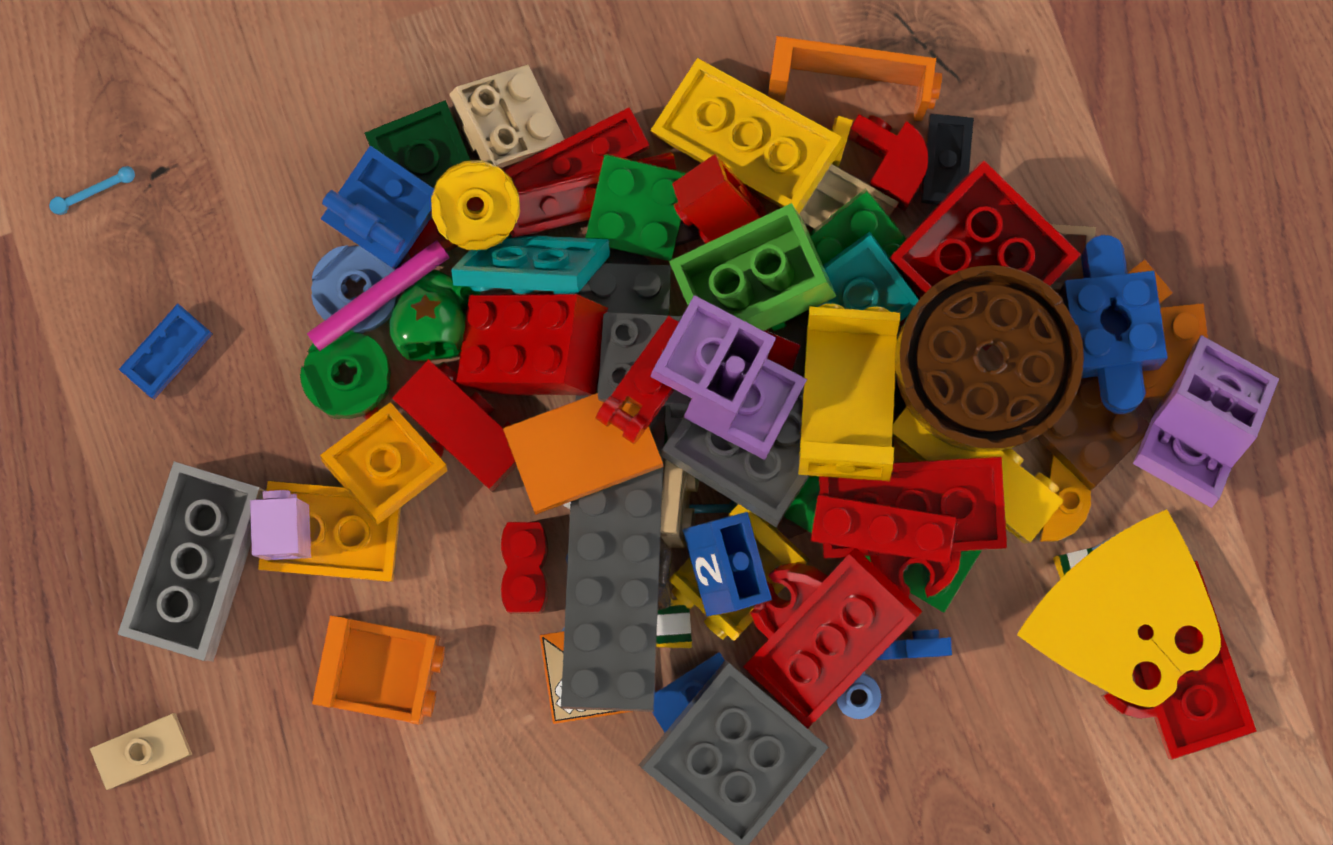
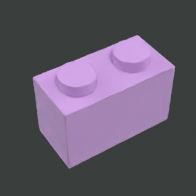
M288 490L262 492L263 500H250L252 556L264 560L311 558L309 504L298 499L297 494H290Z

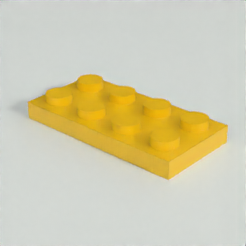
M699 58L696 59L650 130L656 138L701 163L716 154L749 190L781 208L792 203L799 214L845 144L842 136Z

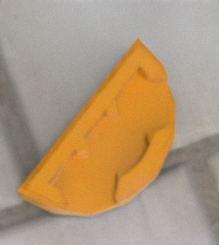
M1053 454L1051 455L1048 478L1059 487L1056 494L1064 501L1041 529L1039 542H1056L1074 534L1086 521L1091 507V491Z

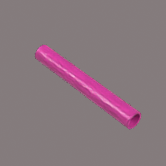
M436 240L310 330L307 335L317 349L321 351L450 257Z

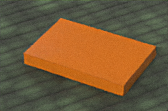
M598 393L505 427L503 430L534 513L537 515L664 467L649 426L635 444L622 437L623 431L612 424L607 427L595 419L597 412L604 403L599 401ZM626 403L622 410L634 417L640 408L632 403Z

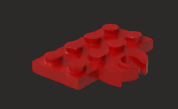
M1002 457L893 463L890 481L819 476L820 494L956 516L949 564L858 549L864 556H870L871 563L908 598L910 588L903 579V572L908 565L922 563L929 569L930 579L924 588L928 598L936 595L952 582L959 570L961 551L1007 548ZM823 543L824 558L847 557L855 549Z
M856 548L829 576L814 566L798 562L780 565L770 572L768 576L773 582L783 584L789 589L791 600L780 598L775 593L773 584L767 581L772 600L754 605L750 614L756 627L769 640L743 667L808 729L923 611Z
M1194 561L1214 610L1198 561ZM1216 613L1215 616L1221 638L1219 654L1203 669L1197 671L1190 670L1180 676L1177 681L1176 691L1164 702L1155 707H1144L1127 702L1108 692L1101 695L1105 703L1119 714L1136 719L1154 717L1168 759L1170 760L1257 732ZM1144 624L1139 627L1138 635L1143 640H1149L1153 637L1154 631L1151 626ZM1193 626L1181 627L1176 632L1174 638L1177 648L1186 654L1198 652L1204 642L1200 630ZM1140 662L1133 669V681L1139 688L1151 690L1160 683L1161 671L1152 662Z

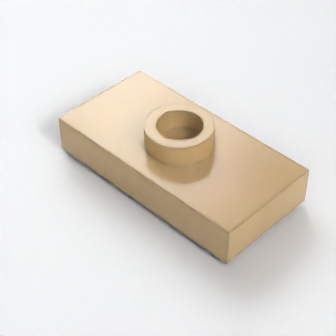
M172 713L90 748L106 790L113 789L192 755L176 713Z

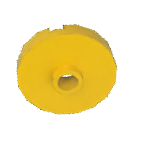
M483 160L463 161L450 167L437 180L431 196L432 218L439 233L451 243L467 250H486L502 243L513 230L520 215L519 194L512 178L499 166ZM470 198H481L484 202L483 207L479 211L468 209L467 202Z

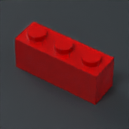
M428 359L392 399L493 492L517 467L503 428L511 426V424L507 421L501 427L489 416L495 409L476 391L469 397L457 386L459 383L456 382L457 373L445 362L436 367Z
M819 494L811 541L949 564L956 516Z

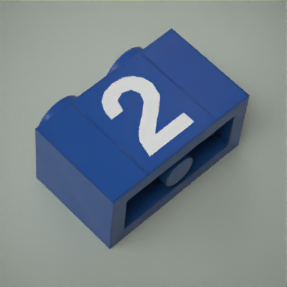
M748 512L683 529L706 616L733 612L772 600Z

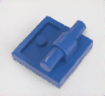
M369 146L340 191L336 193L330 190L324 197L322 205L327 207V210L321 217V220L396 270L432 217L431 196L434 188L372 146Z

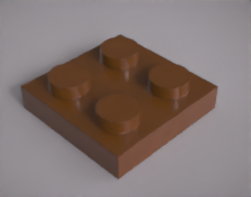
M1098 376L1081 378L1078 391L1065 414L1050 429L1036 438L1091 491L1145 436L1149 423L1136 410L1126 414H1116L1107 410L1101 400Z

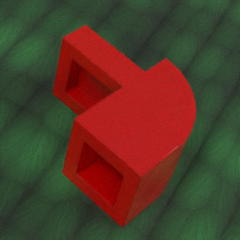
M858 114L850 128L848 139L883 159L869 186L899 202L897 207L905 211L917 192L927 170L928 151L925 141L919 131L907 121L904 123L899 134L895 135L890 132L892 127L881 118L869 115L867 119Z

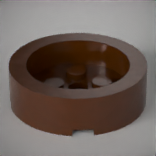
M995 265L967 268L944 278L932 286L919 299L906 317L899 333L895 350L897 384L901 396L913 417L922 427L939 440L954 447L974 452L1008 450L1020 446L1050 429L1065 414L1073 402L1081 382L1084 363L1081 333L1078 325L1075 324L1070 312L1062 302L1063 299L1049 285L1037 277L1015 268ZM993 345L1001 351L1003 363L999 369L987 371L980 365L977 354L983 346Z

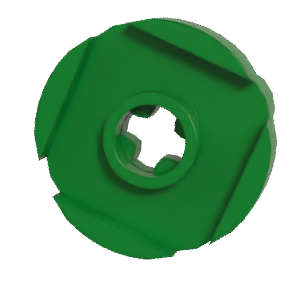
M349 330L321 351L317 349L314 343L307 352L309 354L300 372L301 385L311 403L333 419L361 417L374 410L381 400L389 394L391 369L388 358L380 345L369 336ZM345 363L350 369L357 367V374L353 376V382L348 385L343 381L336 383L334 377L340 374L338 367Z

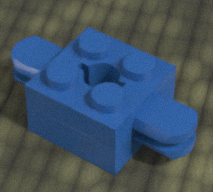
M1100 235L1091 239L1081 254L1084 279L1066 280L1058 295L1063 299L1062 302L1070 312L1075 324L1078 325L1081 333L1084 353L1082 378L1098 376L1101 400L1104 407L1116 414H1126L1136 409L1145 397L1142 371L1159 370L1168 357L1155 271L1128 274L1125 251L1121 241L1110 235Z

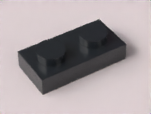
M940 114L929 115L926 139L928 166L923 178L921 203L939 205L969 174L974 118Z

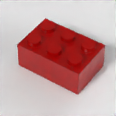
M578 294L469 295L456 382L487 394L578 396L596 394L600 369L603 315L608 312V308Z

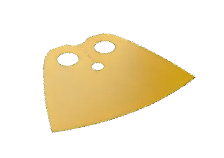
M1167 509L1123 530L1084 557L1045 595L1017 633L1024 641L1070 672L1120 699L1144 707H1155L1164 702L1176 691L1177 681L1180 676L1190 670L1197 671L1203 669L1219 654L1221 648L1217 619L1190 551ZM1144 624L1151 626L1154 631L1153 637L1149 640H1143L1138 635L1139 627ZM1183 626L1196 627L1203 635V646L1194 654L1181 652L1175 644V634ZM1149 661L1158 666L1161 671V681L1157 687L1151 690H1144L1135 684L1132 673L1134 667L1140 662Z

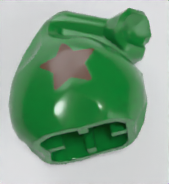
M435 269L405 290L393 309L389 322L390 336L398 351L407 360L427 361L428 359L431 361L456 357L462 348L466 321L465 310L468 308L469 295H480V291H474L468 286H453L451 276Z

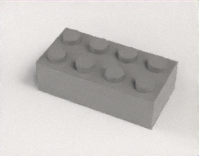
M174 461L118 635L202 661L214 662L252 543L250 500H263L262 492L266 490Z

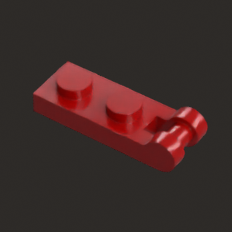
M669 315L612 395L602 404L595 419L607 427L612 424L623 431L622 437L633 444L640 439L675 390L650 377L679 323ZM627 401L640 408L634 417L622 410Z

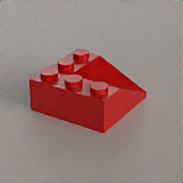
M983 160L945 197L889 258L926 293L932 286L958 271L988 265L1015 268L1027 272L1051 286L1081 254ZM992 345L983 346L982 349L987 351Z

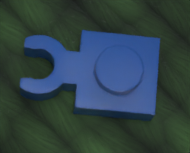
M939 629L912 631L913 640L894 641L876 660L951 656V637L940 638Z

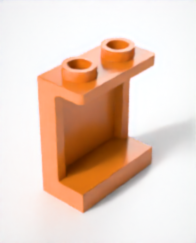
M330 615L312 704L390 718L417 725L423 724L424 716L432 717L437 691L430 690L433 672H441L445 656V647L439 646L440 636Z

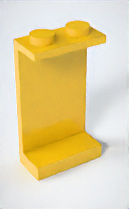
M823 304L819 307L810 306L804 378L807 380L803 389L798 475L890 481L894 462L892 433L895 350L900 313L890 312L882 307H868L864 310L845 309L838 304Z

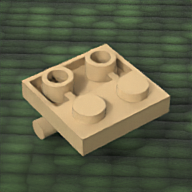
M529 65L457 86L450 93L452 103L463 124L461 132L472 154L477 153L480 160L499 166L503 171V167L526 160L565 140Z

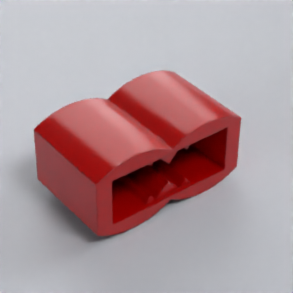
M507 522L501 538L502 556L507 566L501 583L503 605L510 614H542L548 600L547 579L542 571L548 555L547 535L540 522Z

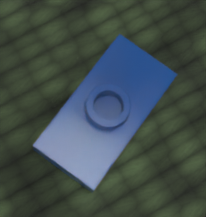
M177 303L119 370L149 397L155 400L213 333Z
M720 652L655 693L654 712L652 713L664 732L669 729L725 661Z

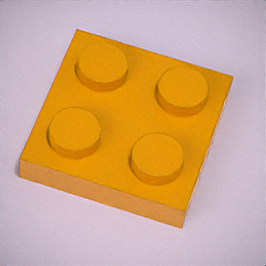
M391 402L320 455L322 463L376 525L380 524L447 472V466Z

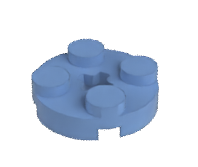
M345 245L337 247L324 255L313 271L311 287L313 305L318 314L326 320L356 298L353 297L349 300L344 296L348 292L345 283L349 279L355 282L364 279L367 283L363 288L365 292L395 269L361 246ZM400 294L350 330H353L355 333H364L383 325L391 317Z

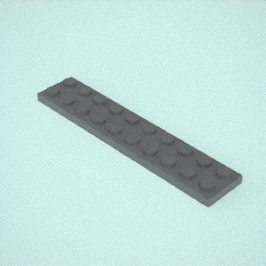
M603 264L581 289L580 296L607 307L608 312L668 316L670 315L671 265ZM599 376L596 393H598ZM576 395L575 401L583 399L588 396ZM663 405L649 425L660 457L665 442L666 405ZM663 467L571 501L561 692L562 709L654 712Z

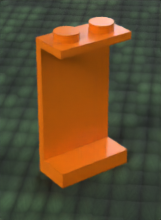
M776 36L768 97L778 102L785 101L790 69L917 86L913 120L922 122L927 109L934 110L936 100L939 99L942 73L935 72L936 58Z

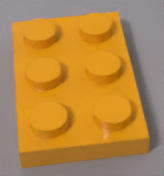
M267 481L266 491L288 490L290 494H297L298 499L309 504L311 558L264 560L259 558L258 570L393 582L401 507L380 524L376 525L345 488Z

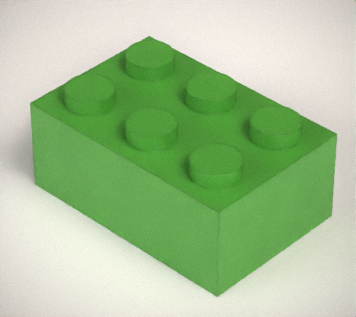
M792 203L669 261L687 305H689L695 295L762 331L809 310L810 306L816 307L837 297L804 221Z

